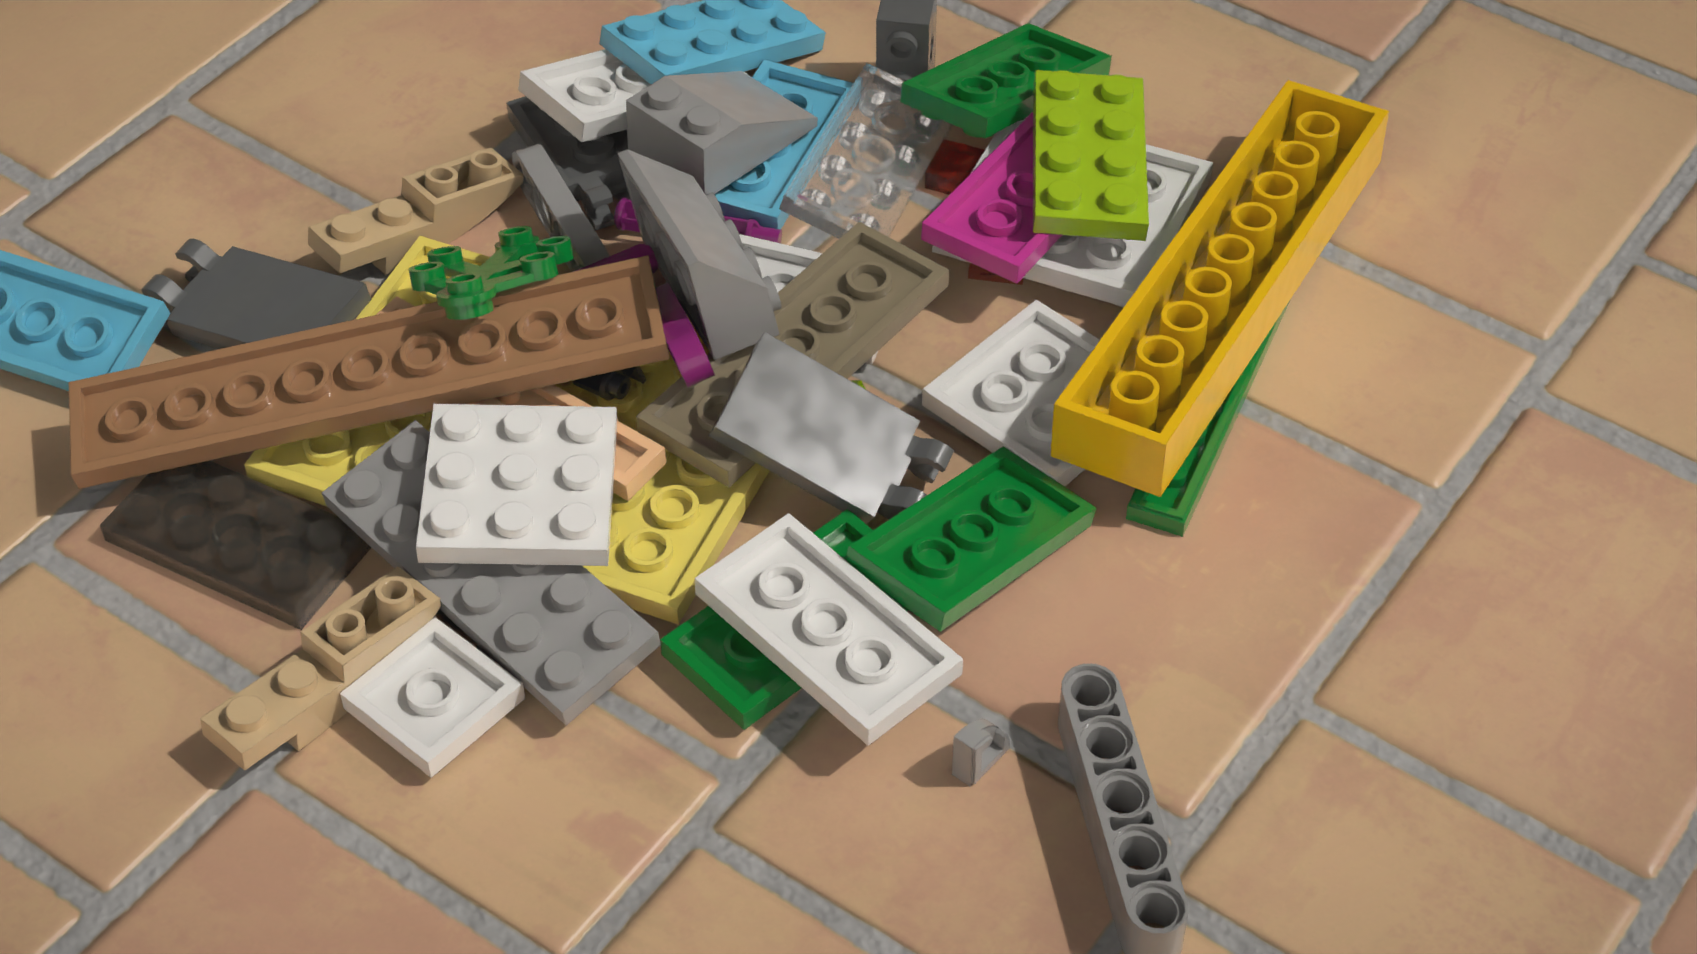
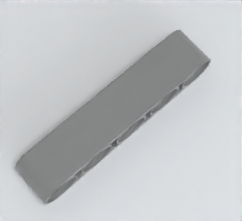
M1098 664L1075 666L1065 674L1061 683L1058 729L1121 948L1124 954H1181L1188 918V901L1120 683L1115 674L1104 666ZM1114 811H1123L1126 813H1117ZM1128 866H1140L1146 870H1135ZM1145 923H1157L1163 925L1164 928H1152L1146 926Z

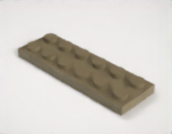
M859 221L778 292L781 309L774 311L780 335L775 336V338L848 379L949 286V269ZM756 344L716 360L713 359L709 352L707 357L715 376L689 388L683 378L680 377L636 416L638 433L662 445L669 452L725 486L731 487L756 463L708 435Z

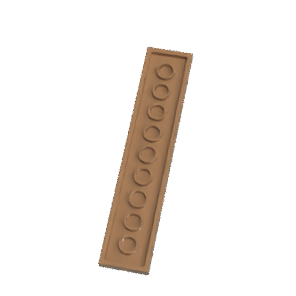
M649 256L565 273L547 280L535 281L498 292L492 298L493 311L476 318L463 320L448 319L445 308L439 306L437 302L68 382L71 476L78 488L82 489L433 411V404H468L668 360L670 356L665 340L662 316Z

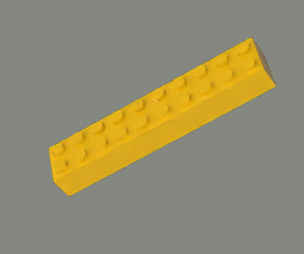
M1287 80L1054 403L1051 457L1155 496H1162L1380 164L1389 115L1388 110Z

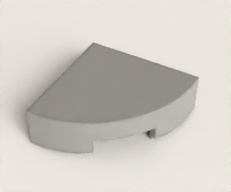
M978 719L966 725L953 739L952 775L968 786L976 784L1010 748L1008 734L986 719Z

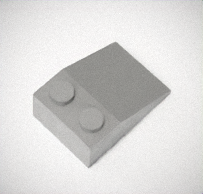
M742 71L664 76L626 100L628 150L692 175L705 195L712 192L716 194L818 125V118Z

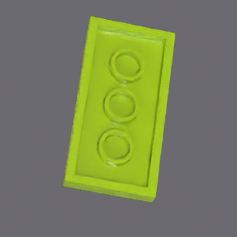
M1036 70L1033 86V233L1146 241L1149 227L1143 78L1126 77L1123 75L1072 73L1064 70Z

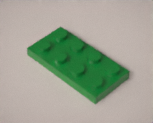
M1027 23L903 82L900 103L921 111V114L926 118L943 120L960 127L969 136L988 138L1002 129L1024 120L1033 112V86L1036 70H1064L1072 73L1109 75L1112 55Z
M1002 446L849 545L846 561L888 596L941 632L1092 525L1097 507Z
M846 509L813 532V534L846 560L849 545L873 530ZM894 600V601H895L898 605H900L904 610L908 611L907 608H905L903 605H901V604L898 603L896 600ZM707 606L660 639L661 655L743 730L802 688L710 606Z

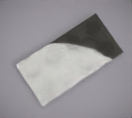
M210 460L148 474L100 524L105 541L300 630L305 627L372 548L338 516Z

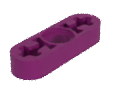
M669 282L656 287L668 350L687 387L689 388L715 376L702 344Z

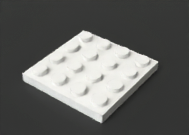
M1024 120L1018 121L995 133L973 171ZM1146 144L1149 227L1146 241L1062 235L1023 278L1124 307L1198 205L1211 180L1213 162ZM934 245L932 247V252L968 262Z

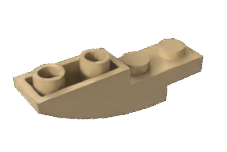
M492 148L475 151L470 155L440 165L430 166L425 170L402 177L400 196L385 199L377 204L347 214H341L332 219L309 226L308 245L338 273L373 263L385 275L389 274L419 236L449 244L484 220L523 183V173Z
M396 567L300 632L302 650L201 717L203 736L244 771L285 742H288L299 752L348 713L343 708L340 693L432 620L441 608L440 598L400 567Z

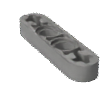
M535 144L513 151V166L523 173V183L520 187L550 237L568 236L571 239L574 258L571 261L565 262L570 271L573 272L609 257L610 255L542 145Z

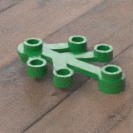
M530 226L507 228L498 232L499 242L494 245L496 252L481 266L463 261L462 250L459 246L437 248L427 253V263H421L408 269L412 290L436 294L437 303L445 308L448 319L463 320L480 317L493 311L492 298L498 292L557 276V264L571 261L574 258L571 239L568 236H556L539 240L538 236L533 235Z

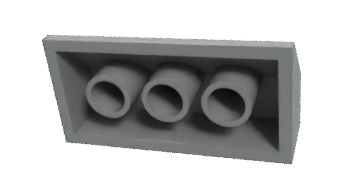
M628 149L617 153L643 243L650 245L654 251L658 262V269L666 282H669L679 303L713 359L716 360L756 344L764 332L773 337L780 335L774 311L781 309V301L777 289L769 276L762 278L759 264L750 247L743 249L739 233L731 219L724 220L722 209L715 194L712 192L705 195L692 175Z

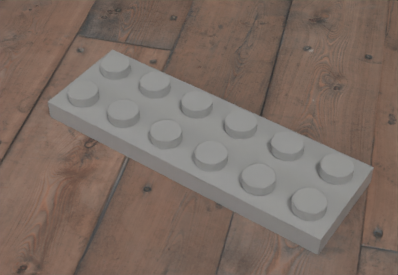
M415 420L324 490L322 495L327 507L392 567H400L438 596L441 602L440 611L501 667L521 681L523 687L561 722L568 725L661 645L658 631L582 565L418 563L416 542L430 432Z

